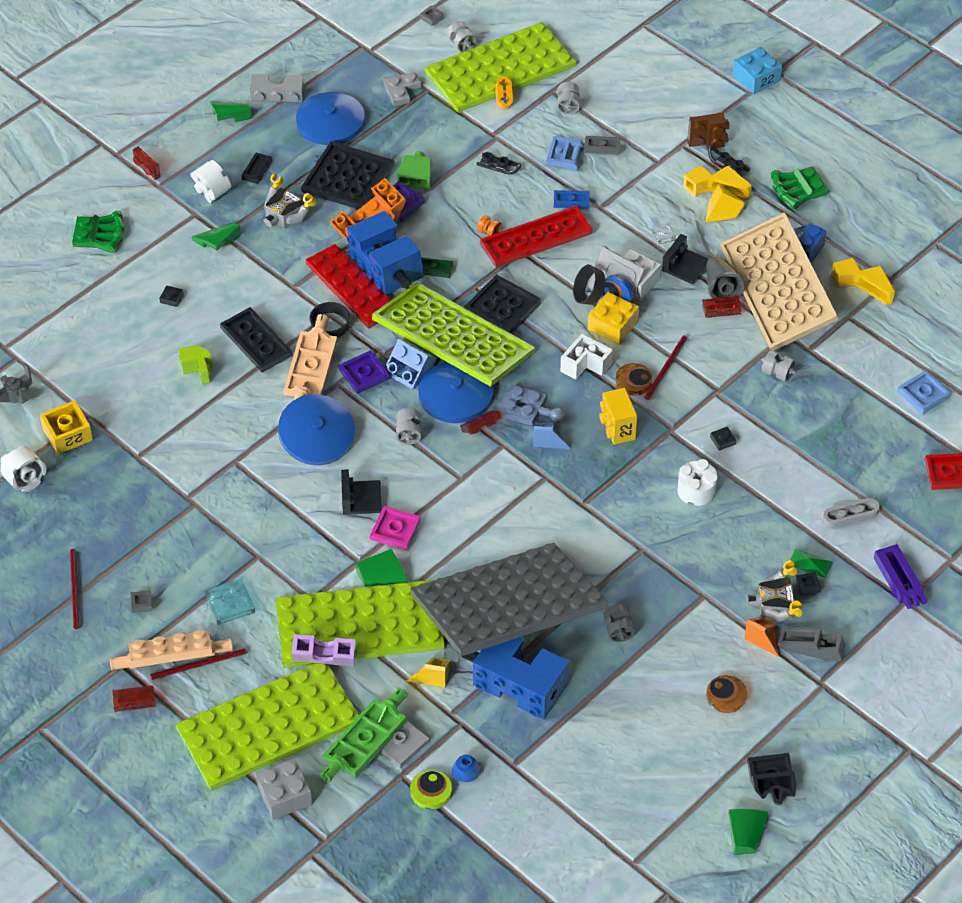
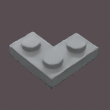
M412 72L384 79V86L393 106L410 103L407 91L421 88V82L417 73Z

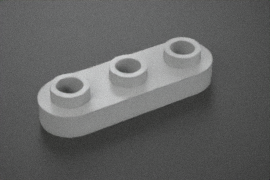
M866 498L828 508L824 511L823 522L826 526L835 528L874 518L878 515L879 503L875 499Z

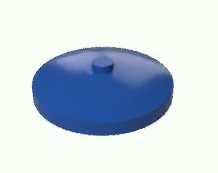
M325 92L306 99L299 106L296 113V124L301 135L311 142L328 145L330 141L342 144L354 139L362 131L365 124V112L362 105L355 98L343 93Z
M444 362L432 367L423 375L419 383L418 394L422 408L430 416L443 422L463 423L480 417L488 410L493 401L494 390L493 385L489 386L454 365Z
M319 394L305 395L289 403L283 410L278 425L279 439L285 451L294 459L309 465H326L342 458L350 449L355 433L354 421L348 409L336 399Z

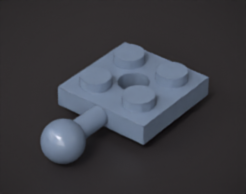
M515 385L511 386L497 411L499 417L533 426L539 414L550 417L555 423L563 421L565 417L564 411L561 408L551 410L543 407L547 400V394ZM519 404H526L523 407L518 406Z

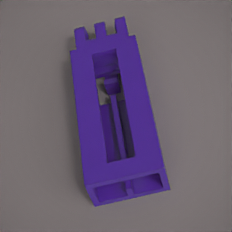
M898 544L876 550L874 560L899 604L904 602L907 609L913 608V605L915 607L920 606V602L922 605L927 604V599L923 593L924 589ZM908 583L911 589L908 590V585H903Z

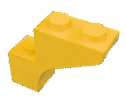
M700 165L684 175V188L695 197L705 192H714L718 185L723 186L742 200L749 199L751 195L752 185L729 166L711 175L708 170H705Z
M853 258L833 263L831 276L838 288L844 286L858 287L886 305L893 304V299L896 295L895 287L890 284L888 275L881 266L861 270L859 264H856Z

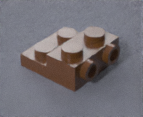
M724 113L689 117L688 146L706 145L707 150L710 145L715 148L724 147L725 142H728L726 130L730 128L729 120L725 119Z

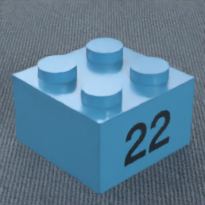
M762 47L734 59L733 75L753 94L781 80L782 65Z

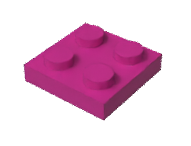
M384 506L370 533V540L407 550L421 521L420 516Z

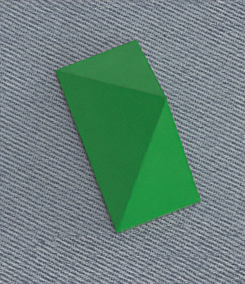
M796 548L790 559L795 564V568L809 573L816 572L817 576L826 578L832 565L830 560Z

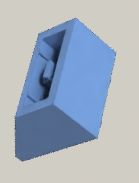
M398 339L385 369L390 377L411 389H415L423 375L434 366L438 356L409 340Z

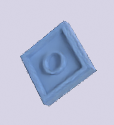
M926 370L899 386L897 390L921 414H925L951 397V392Z

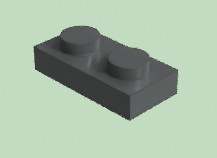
M586 136L585 153L619 154L620 137Z

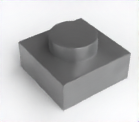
M432 5L420 13V19L431 26L443 18V12Z
M151 590L130 592L132 613L152 611Z

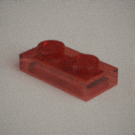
M139 146L134 148L133 161L135 165L140 166L146 175H150L154 180L160 178L159 164Z
M739 296L702 299L705 318L741 315L742 309Z
M491 410L460 425L463 433H470L472 435L481 431L480 428L485 425L489 427L496 424V420L502 417L499 411Z
M154 685L112 690L115 712L156 707Z

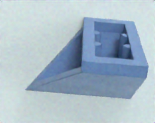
M535 422L533 447L571 449L554 428V423Z

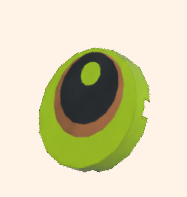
M423 771L417 774L411 782V798L421 808H441L451 798L452 783L448 776L440 771Z

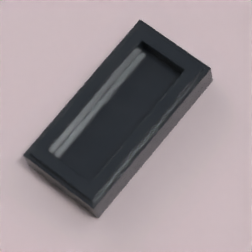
M256 152L241 175L242 180L258 184L271 164L272 157Z

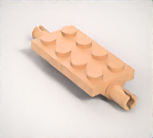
M322 314L317 316L315 327L311 331L300 332L283 390L284 395L293 396L294 400L305 395L323 394L337 344V336H330L326 333L325 329L329 321L326 315H323L322 320Z
M197 630L189 634L178 633L171 637L159 636L146 641L135 640L133 643H128L129 653L127 656L110 658L111 671L129 667L134 669L136 667L215 656L217 653L232 652L231 638L213 642V640H210L209 630Z

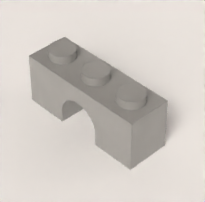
M252 74L250 85L251 101L302 102L303 75H286L283 83L273 84L269 81V75Z

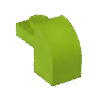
M188 346L178 349L183 374L198 371L202 385L210 383L209 375H212L211 368H213L210 352L200 346Z

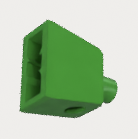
M416 151L414 156L406 155L397 171V182L399 181L409 188L430 190V158L425 157V154L421 151Z

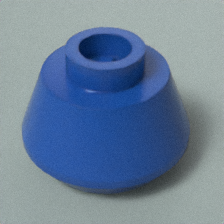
M471 755L460 756L452 766L453 776L461 782L474 781L478 778L481 771L479 763Z

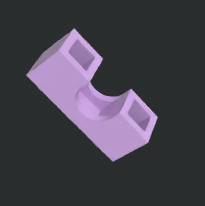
M294 634L292 661L354 666L355 639L335 638L332 642H323L316 640L314 636Z

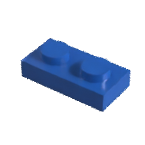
M554 190L553 208L577 206L579 209H589V191Z

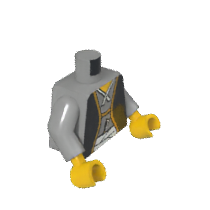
M273 174L271 176L273 186L269 188L264 205L266 212L264 223L268 227L276 223L282 228L301 223L310 210L309 206L316 204V199L307 193L302 201L281 187L277 189L278 186L283 184L284 180L280 176L279 180L276 181L277 175Z
M790 560L785 562L784 570H780L764 582L759 583L757 594L747 595V605L759 606L761 617L768 618L777 623L793 620L794 615L800 617L802 615L800 608L803 606L799 601H794L791 580L787 576L788 574L790 576L797 574V569L794 567L795 564Z

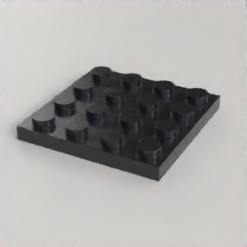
M330 141L302 184L301 192L359 210L375 197L371 188L384 178H387L394 167V160Z

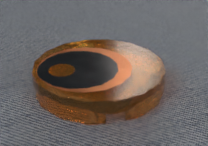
M630 363L618 369L615 381L617 388H625L628 395H642L651 387L653 376L646 366Z
M718 676L712 679L707 686V702L719 712H736L746 703V686L740 679L734 676Z

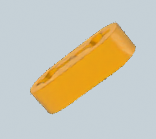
M503 76L497 80L495 92L497 106L500 109L506 110L513 103L511 80ZM502 82L506 85L505 91L501 85ZM504 96L505 100L508 101L507 104H504V101H502Z

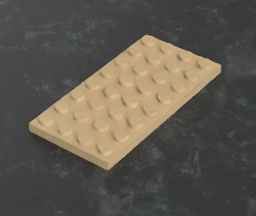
M785 212L720 243L730 267L744 281L743 294L770 350L775 351L839 320Z

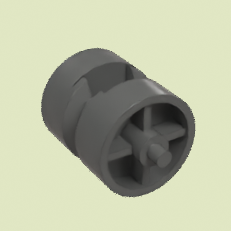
M615 604L604 610L603 616L611 641L624 642L634 636V626L631 621L629 608L626 605Z

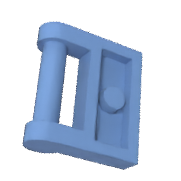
M553 136L546 165L576 171L578 168L577 161L584 142L578 139ZM569 147L574 148L571 160L566 159Z

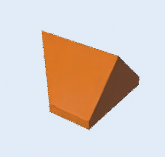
M761 616L748 619L744 639L779 657L776 632L778 625Z

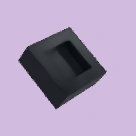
M166 285L159 297L160 303L177 307L184 295L183 289Z
M728 427L710 433V438L719 451L736 445V439Z
M816 572L796 575V582L801 596L821 592V585Z

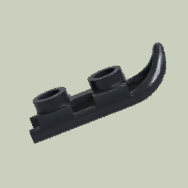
M712 145L709 146L708 155L713 164L723 169L728 163L731 165L730 168L738 174L743 169L748 172L750 171V167L744 164L742 160H736L728 152H721ZM711 151L719 155L716 160L713 158Z
M491 152L482 153L481 161H477L476 165L510 175L518 172L522 163L513 162L504 156L496 157ZM491 163H496L497 166L494 167V166H491L490 164H491ZM509 165L516 167L513 170H507Z

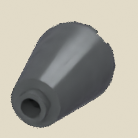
M710 258L706 263L708 292L711 298L721 304L730 303L735 297L739 298L744 291L745 285L742 277L722 258Z

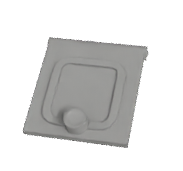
M604 245L594 266L604 272L605 278L610 275H617L619 278L627 280L632 287L634 295L645 271V268L611 251ZM595 273L591 275L588 281V288L593 289Z

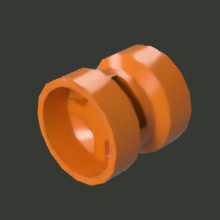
M484 215L478 222L477 230L490 236L499 233L502 224Z

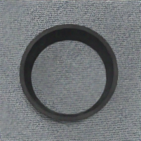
M589 264L580 269L573 285V296L577 303L593 305L598 302L605 288L604 272ZM595 273L594 287L586 299L587 282L591 275Z
M325 302L312 309L309 316L312 328L315 327L314 322L318 315L335 313L342 316L346 323L341 328L326 331V333L339 338L348 330L350 314L348 309L342 304Z

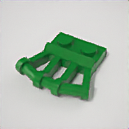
M813 166L802 170L797 168L794 172H780L779 170L771 172L774 191L778 192L780 200L790 204V207L794 210L808 200L828 195L829 189ZM797 186H798V188H795V189H792V190L787 191V189L794 188V187H797Z
M116 210L112 214L102 217L95 214L94 217L77 216L72 239L73 247L98 248L114 253L117 249L116 246L124 237L125 224L122 221L121 211Z

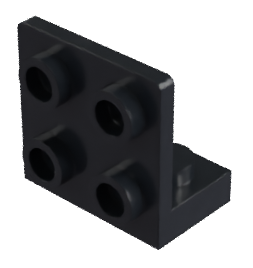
M680 234L663 255L662 271L690 284H695L706 270V263L709 259L688 250L687 236Z
M349 469L341 470L343 515L381 513V481H353V477H349Z

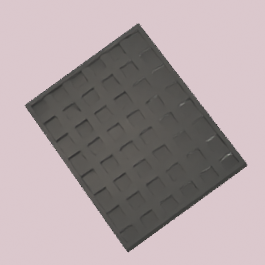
M555 543L545 544L542 547L529 549L523 553L510 555L501 560H495L482 566H476L472 569L457 572L453 575L410 588L412 597L460 656L609 608L608 600Z

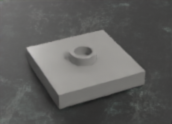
M407 721L380 752L401 768L429 743V738Z

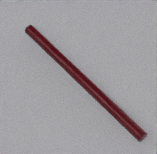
M685 335L681 337L644 396L646 400L650 399L687 340Z
M70 549L73 628L78 629L76 550Z
M243 648L150 674L151 680L241 656L246 654V650Z

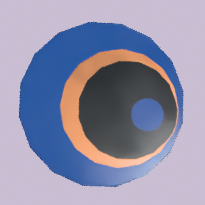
M610 275L605 278V288L601 298L609 292L632 303L634 292L627 280L621 279L617 275Z

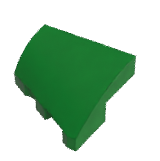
M210 101L213 113L218 121L234 118L235 122L252 119L249 104Z
M229 223L192 236V241L202 247L208 245L217 251L225 243L231 245L241 236V228L236 223Z
M392 549L356 563V572L365 587L389 585V583H408L405 573Z
M729 809L728 816L734 855L756 853L765 823L768 820V812L755 809Z

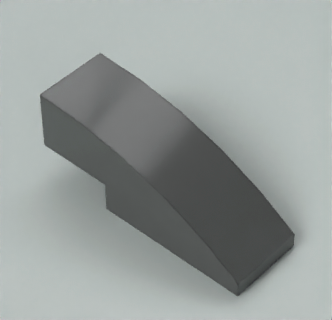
M782 628L778 641L779 647L814 658L842 661L846 646L842 635L822 634L821 629Z

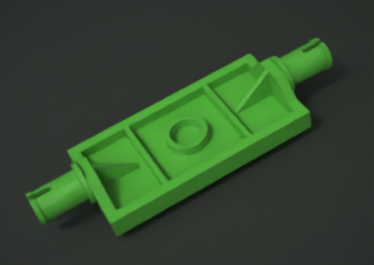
M398 687L389 699H385L382 702L373 699L323 754L324 761L329 763L320 772L323 780L331 782L340 770L357 778L393 738L394 734L407 722V717L401 714L397 708L408 697L404 689L401 690Z

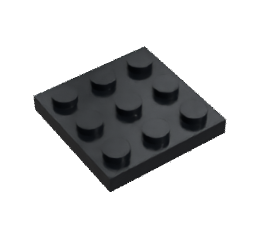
M496 274L464 308L511 334L541 303V298Z

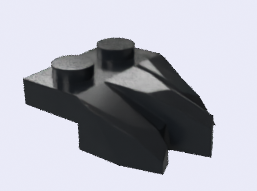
M789 753L747 758L750 781L754 790L762 799L766 798L767 794H770L774 805L780 806L782 805L783 793H787L789 797H795L796 779L794 771H792Z

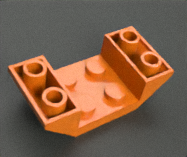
M386 178L371 188L375 197L349 217L342 211L330 221V224L346 241V236L348 235L347 227L382 211H385L395 223L398 221L406 199Z

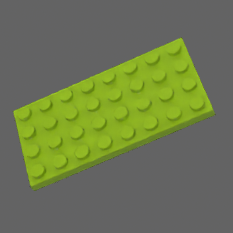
M540 22L425 67V72L457 113L496 98L495 84L500 77H508L512 82V91L576 67V61L545 24ZM502 82L501 85L505 91L506 85Z
M418 282L378 309L372 316V320L489 386L494 385L525 361L535 350L534 346Z
M434 580L275 597L283 668L314 664L292 661L294 634L314 636L316 640L323 642H332L335 638L355 639L354 660L443 650L444 640L442 632L412 597L410 588Z
M314 663L176 724V729L209 789L212 791L344 732L359 715L329 665Z

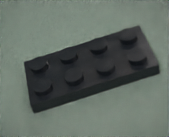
M251 307L220 323L222 331L261 372L293 356L292 350Z

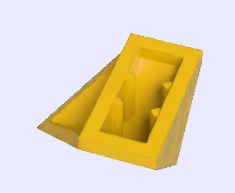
M718 185L709 200L705 223L738 218L746 203L723 186Z
M431 657L425 666L406 680V682L445 688L451 660Z

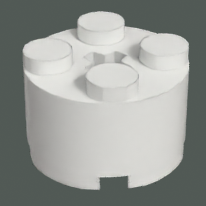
M213 160L191 173V177L196 182L194 185L195 189L199 194L203 192L209 203L231 189V183L227 175L223 176L221 173L223 169Z
M25 445L11 451L9 454H5L1 458V474L16 490H21L22 492L33 490L41 483L42 475L45 476L46 474L45 463Z
M704 459L692 461L681 466L677 490L679 497L684 502H691L696 506L711 502L716 493L718 478L714 467Z

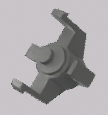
M27 363L24 364L25 375L20 378L7 377L6 375L0 378L4 386L0 389V402L23 404L28 401L27 390L33 382L30 372L31 367Z

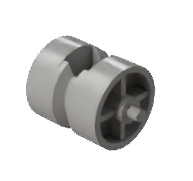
M456 21L447 29V36L454 43L458 51L464 52L476 45L477 39L465 22Z
M574 82L561 83L557 89V108L563 114H574L580 107L579 86Z
M770 350L766 357L761 359L763 361L761 371L767 375L772 376L775 374L777 379L787 382L792 374H796L794 370L796 360L788 356L782 358L780 353Z
M411 408L400 410L396 414V439L402 444H415L421 439V414Z

